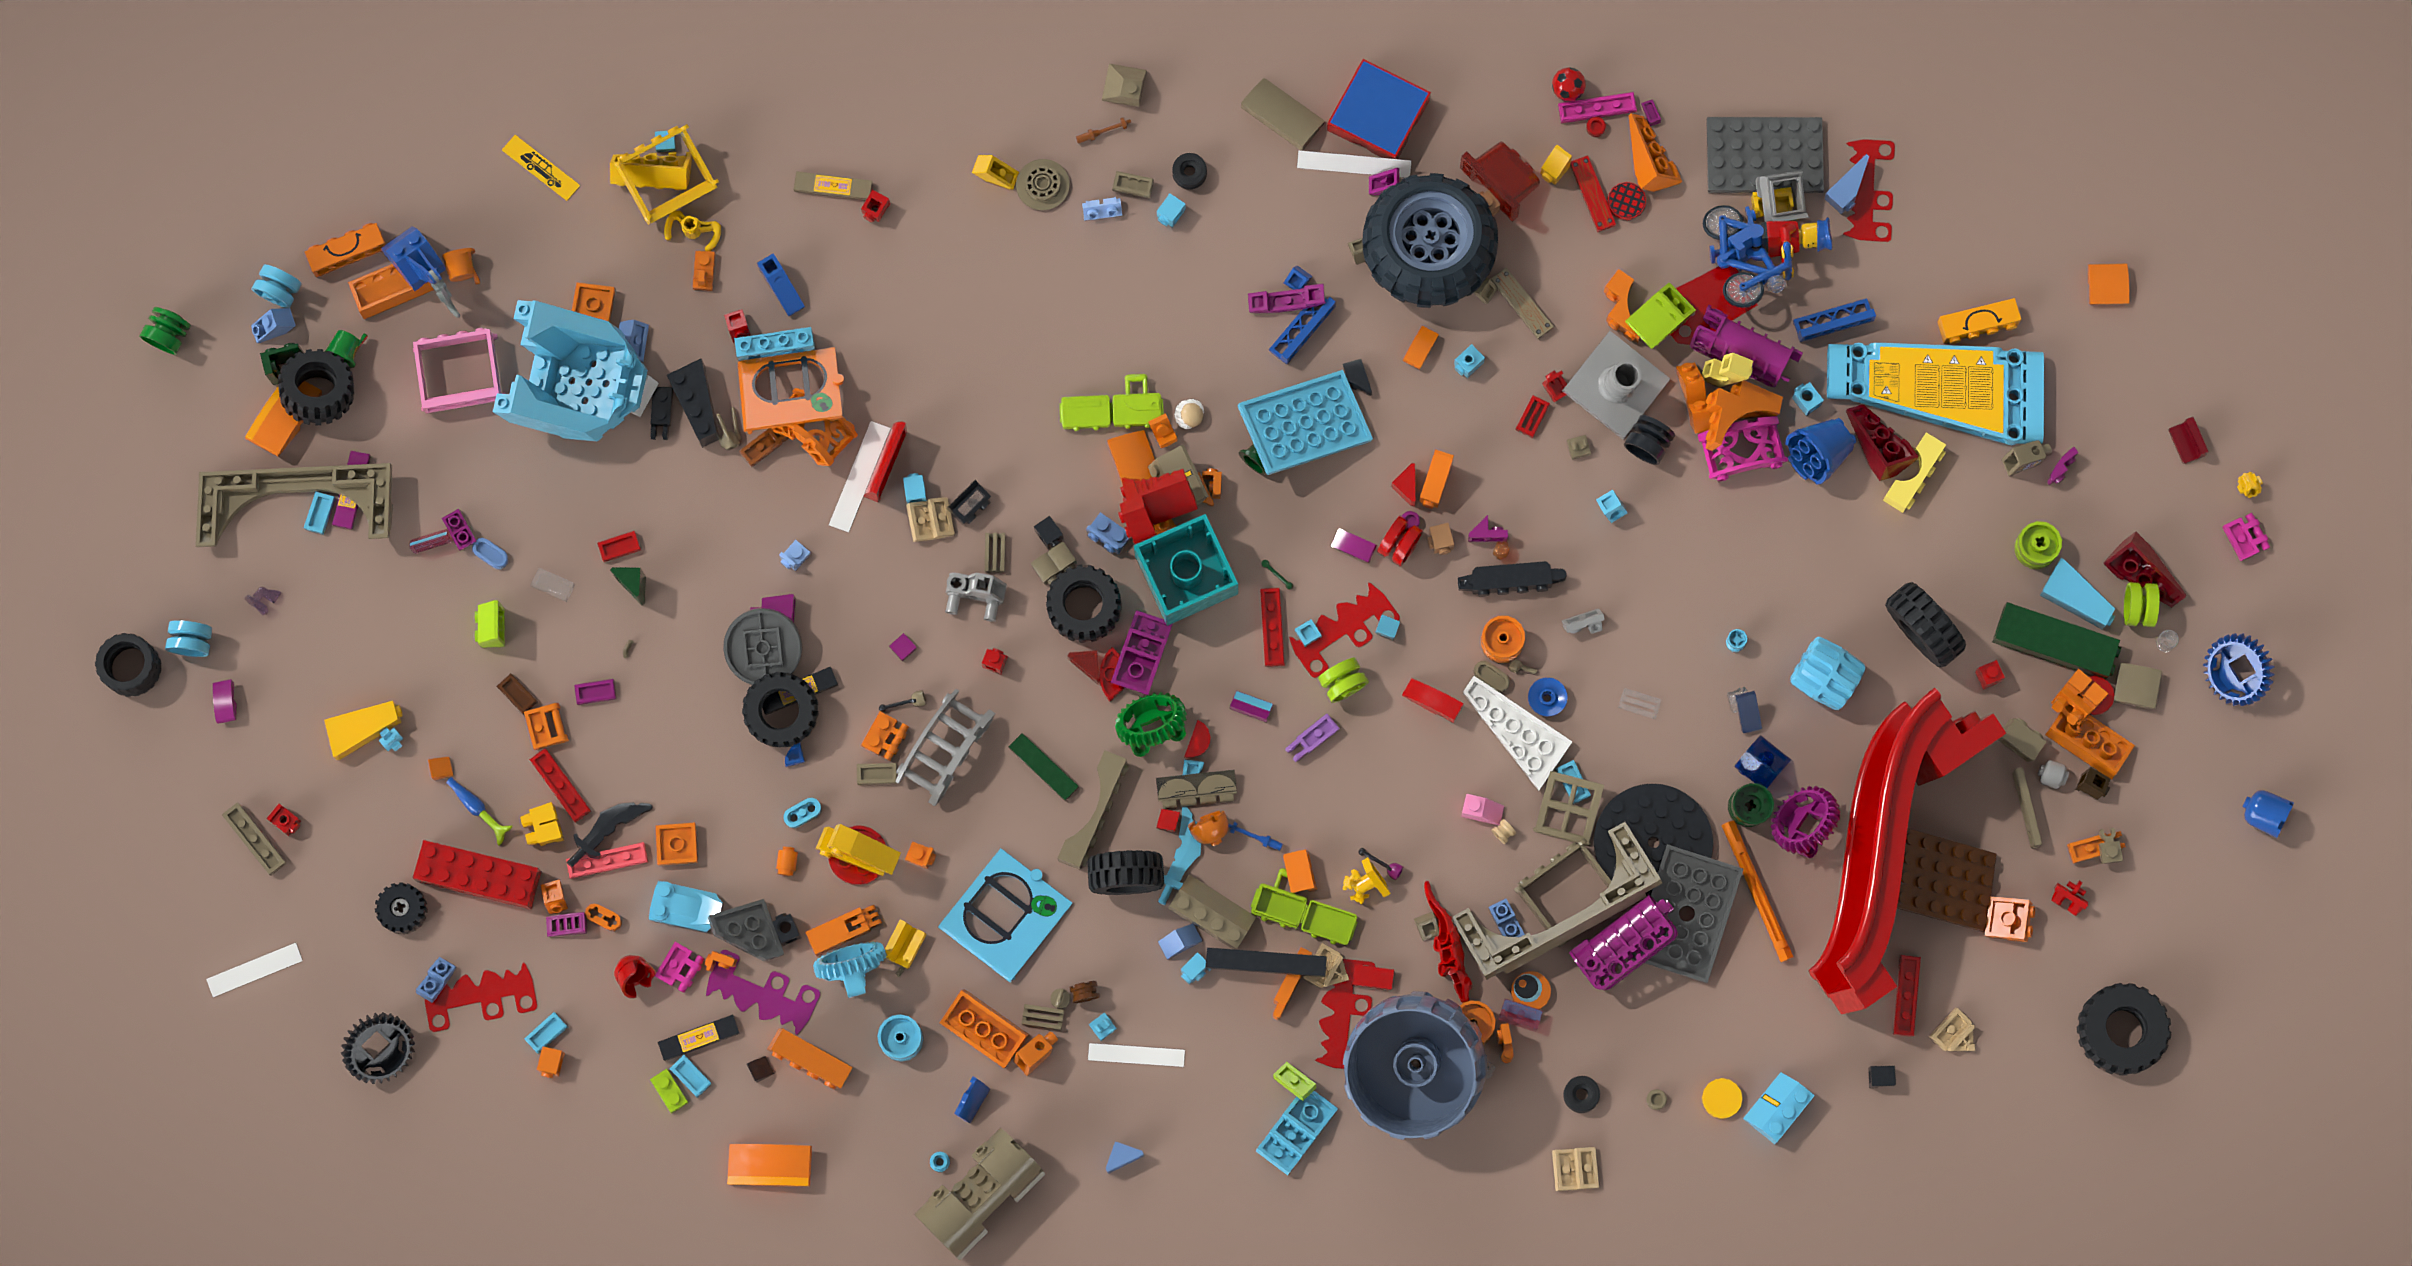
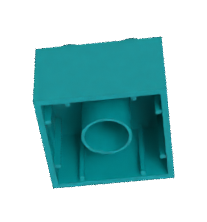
M1206 514L1134 545L1135 558L1167 626L1238 595V582Z

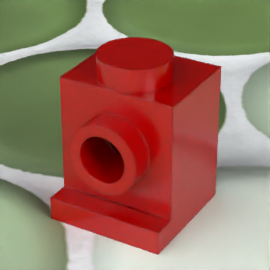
M872 190L861 208L862 214H864L863 217L872 223L874 220L879 222L890 206V200L888 197ZM878 208L877 212L872 211V209Z
M995 648L992 650L987 649L982 660V667L1001 675L1008 656L1004 655V652Z
M278 804L266 818L288 836L291 833L294 834L299 829V823L301 822L300 819L281 804ZM287 817V821L285 823H281L283 818Z

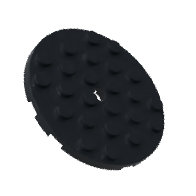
M1642 784L1621 792L1607 804L1596 824L1594 832L1596 861L1611 881L1616 870V852L1608 831L1624 822L1628 825L1657 873L1667 844L1712 858L1713 834L1710 822L1703 809L1692 797L1668 785ZM1657 838L1659 846L1656 848L1650 847L1648 839ZM1652 889L1645 893L1646 896L1651 895Z

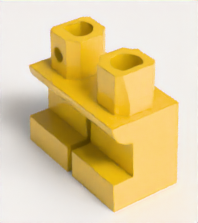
M552 802L529 809L530 813L520 817L524 828L533 826L535 832L525 834L528 845L539 844L544 846L548 843L564 841L556 808Z

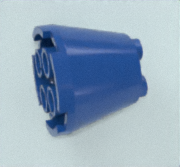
M1837 418L1797 429L1787 436L1785 444L1789 447L1790 456L1788 459L1796 472L1805 480L1809 478L1816 484H1821L1832 476L1853 451L1856 438L1844 426V422Z

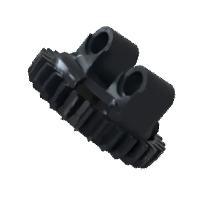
M384 1012L379 1015L374 1013L372 1019L369 1015H366V1021L359 1019L360 1025L353 1024L354 1031H347L350 1037L343 1038L347 1044L341 1045L344 1049L341 1052V1055L344 1057L342 1062L346 1065L345 1068L350 1071L349 1073L353 1077L355 1076L357 1080L360 1081L362 1079L365 1083L370 1081L372 1084H375L377 1079L382 1084L384 1078L390 1081L389 1076L391 1075L397 1078L396 1072H403V1065L409 1066L406 1060L412 1059L409 1053L415 1052L413 1047H411L415 1045L413 1041L414 1036L404 1020L401 1021L398 1016L394 1018L392 1013L389 1015ZM377 1031L389 1044L373 1058L362 1045ZM400 1036L404 1038L402 1041V1051L398 1049ZM381 1067L384 1072L382 1073L381 1070L371 1071V1074H369L366 1069Z

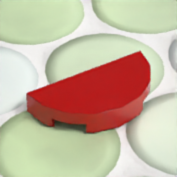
M1199 720L1196 722L1184 758L1198 757L1205 753L1210 746L1211 736L1209 729Z

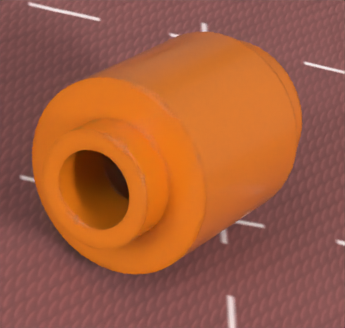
M783 846L782 850H778L777 874L793 876L794 871H796L798 852L794 851L795 848Z

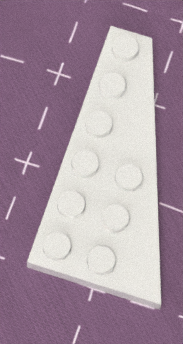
M1473 676L1463 691L1464 696L1539 791L1548 779L1550 771H1553L1572 744V741Z

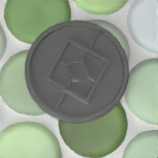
M756 608L744 612L731 623L725 634L723 651L730 670L742 681L753 685L758 678L760 679L766 674L775 672L792 674L801 660L802 639L796 625L786 615L770 608Z

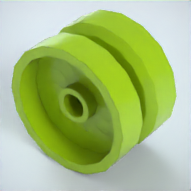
M2036 521L2030 523L2021 531L2015 541L2014 551L2016 557L2024 566L2030 569L2045 568L2058 556L2062 548V538L2059 531L2047 522Z
M2128 582L2125 589L2123 606L2124 623L2126 626H2137L2140 620L2144 627L2156 626L2160 599L2157 584L2146 583L2142 589L2139 583Z
M1355 657L1334 665L1318 677L1323 688H1330L1327 696L1331 703L1348 698L1369 683L1366 675L1358 672L1360 665Z

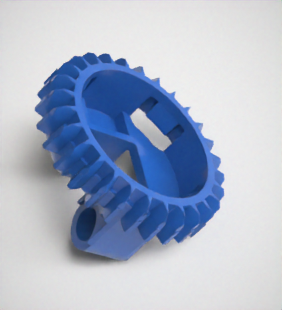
M2237 633L2231 636L2228 634L2224 638H2219L2217 642L2212 644V648L2207 650L2210 655L2204 657L2208 662L2204 663L2203 666L2208 667V670L2203 673L2208 674L2209 677L2205 681L2211 682L2209 688H2215L2213 695L2221 694L2219 700L2226 698V704L2233 702V706L2239 704L2241 706L2250 705L2259 701L2260 697L2266 696L2265 692L2270 690L2269 686L2273 681L2269 677L2275 676V674L2270 672V669L2274 668V666L2269 665V662L2273 659L2266 657L2269 651H2262L2264 644L2257 646L2258 639L2251 642L2250 635L2245 638L2244 633L2238 636ZM2221 654L2220 668L2213 670V668H2216L2218 659L2215 655ZM2246 655L2256 673L2241 682L2230 663ZM2231 689L2244 692L2246 695L2239 697L2240 694L2228 692Z

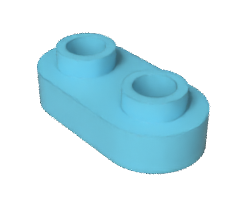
M807 798L785 811L784 822L790 828H798L818 817L821 813V805L815 798ZM810 806L815 807V810L813 812L808 811V808ZM793 815H796L798 817L797 821L795 822L791 821V817Z

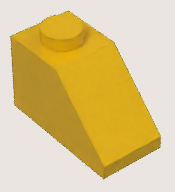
M1556 145L1541 167V177L1546 182H1552L1556 185L1570 168L1572 155L1559 145Z
M978 155L972 173L986 182L1013 190L1019 171L993 155Z

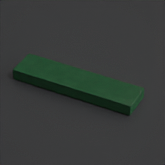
M1023 733L1008 746L1015 755L1064 801L1079 788L1073 780Z

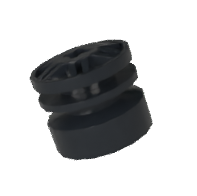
M1640 415L1638 423L1634 425V430L1637 433L1631 432L1624 447L1642 461L1659 465L1665 455L1663 448H1669L1670 441H1673L1675 438V433L1659 420L1650 416Z

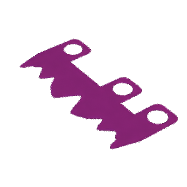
M722 950L720 952L725 955H731L733 958L738 959V964L740 958L737 954L732 953L728 950ZM716 961L715 967L709 976L706 996L720 989L724 1000L733 995L736 1006L742 1012L757 1002L760 1020H769L780 1015V1023L782 1025L793 1021L795 1035L809 1021L820 997L818 989L803 985L796 1000L793 1001L783 996L789 983L787 976L773 971L770 973L763 988L733 975L736 967L726 969L718 966V961ZM778 976L783 979L784 985L782 988L774 989L771 986V980L774 977ZM806 990H811L815 994L814 1000L810 1003H806L802 999V994Z

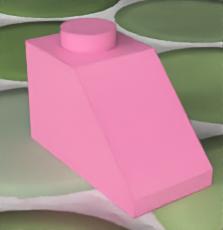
M1466 794L1461 817L1500 825L1504 806L1487 798Z

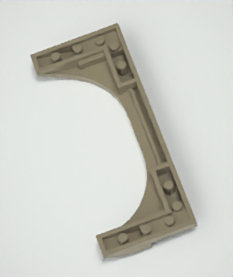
M391 463L199 472L196 547L216 546L229 522L242 508L252 501L271 494L297 492H332L345 496L357 504L364 512L369 525V539L389 538L393 504L391 503L392 465Z
M1626 822L1608 831L1616 852V870L1609 887L1600 893V898L1592 905L1559 924L1535 935L1527 933L1521 937H1507L1493 933L1482 926L1472 915L1469 908L1452 917V921L1486 980L1502 971H1505L1507 974L1646 898V892L1662 884L1659 875Z

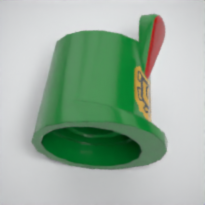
M338 330L324 352L331 351L335 357L339 355L343 358L344 362L348 363L350 368H354L356 364L353 360L356 352L365 342L368 335L363 333L359 340L349 332Z

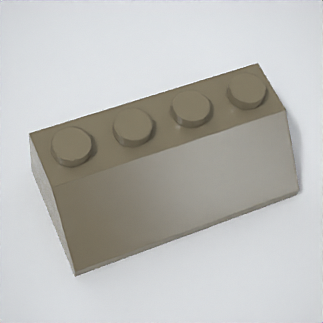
M1188 875L1168 907L1171 911L1235 950L1239 947L1256 916L1191 875Z

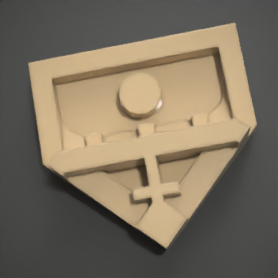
M1321 943L1315 955L1327 956L1326 977L1303 976V979L1319 988L1349 980L1342 955L1340 956L1339 952Z
M1954 1008L1929 1035L1943 1051H1975V1044H1973L1974 1025L1958 1008Z

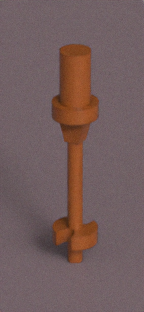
M1123 117L1120 118V123L1104 129L1093 131L1089 129L1087 133L1076 136L1077 143L1079 144L1087 140L1093 141L1101 133L1121 126L1123 129H1127L1126 124L1131 123V120L1125 121Z

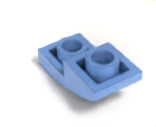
M1507 899L1489 907L1502 936L1521 937L1525 935Z
M439 957L427 971L428 975L416 988V993L433 1003L449 981L456 966Z

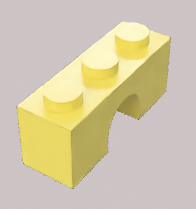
M1735 353L1724 355L1723 361L1714 358L1705 361L1702 377L1704 381L1718 387L1747 380L1752 374L1753 360Z

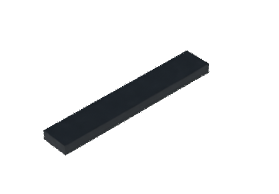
M1207 947L1205 967L1208 969L1326 977L1327 956Z

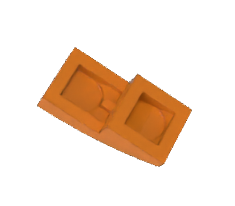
M1421 326L1403 361L1420 370L1439 334Z

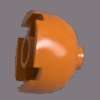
M1219 810L1200 817L1201 820L1197 824H1195L1194 820L1188 825L1191 835L1198 843L1211 844V846L1220 844L1222 842L1221 838L1227 834L1229 828L1224 810L1222 812Z

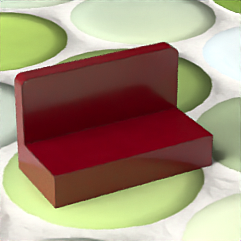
M2190 417L2182 424L2169 428L2168 431L2183 464L2205 457L2209 452L2194 417Z

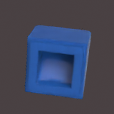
M1295 266L1283 283L1292 290L1303 289L1312 278V275L1301 267Z

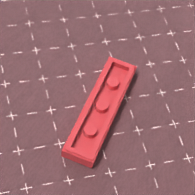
M642 842L600 851V859L584 855L573 867H570L568 864L567 867L569 878L574 879L647 863L645 843Z

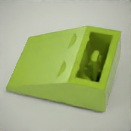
M1669 282L1625 322L1653 349L1682 326L1696 309Z

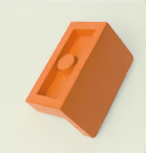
M1304 849L1284 854L1283 858L1291 892L1296 893L1304 890L1311 892L1317 890L1309 851Z

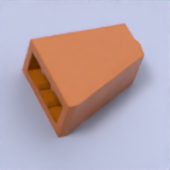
M1435 449L1420 495L1419 502L1423 506L1431 509L1433 507L1438 508L1453 465L1454 455Z

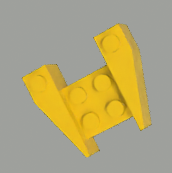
M842 824L836 825L835 829L829 826L824 827L815 848L820 851L819 854L829 859L831 856L880 876H883L884 872L890 875L893 874L901 852Z

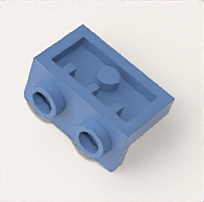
M1101 512L1093 523L1086 528L1087 536L1094 542L1100 541L1104 544L1103 547L1110 553L1115 552L1119 554L1130 540L1124 528Z

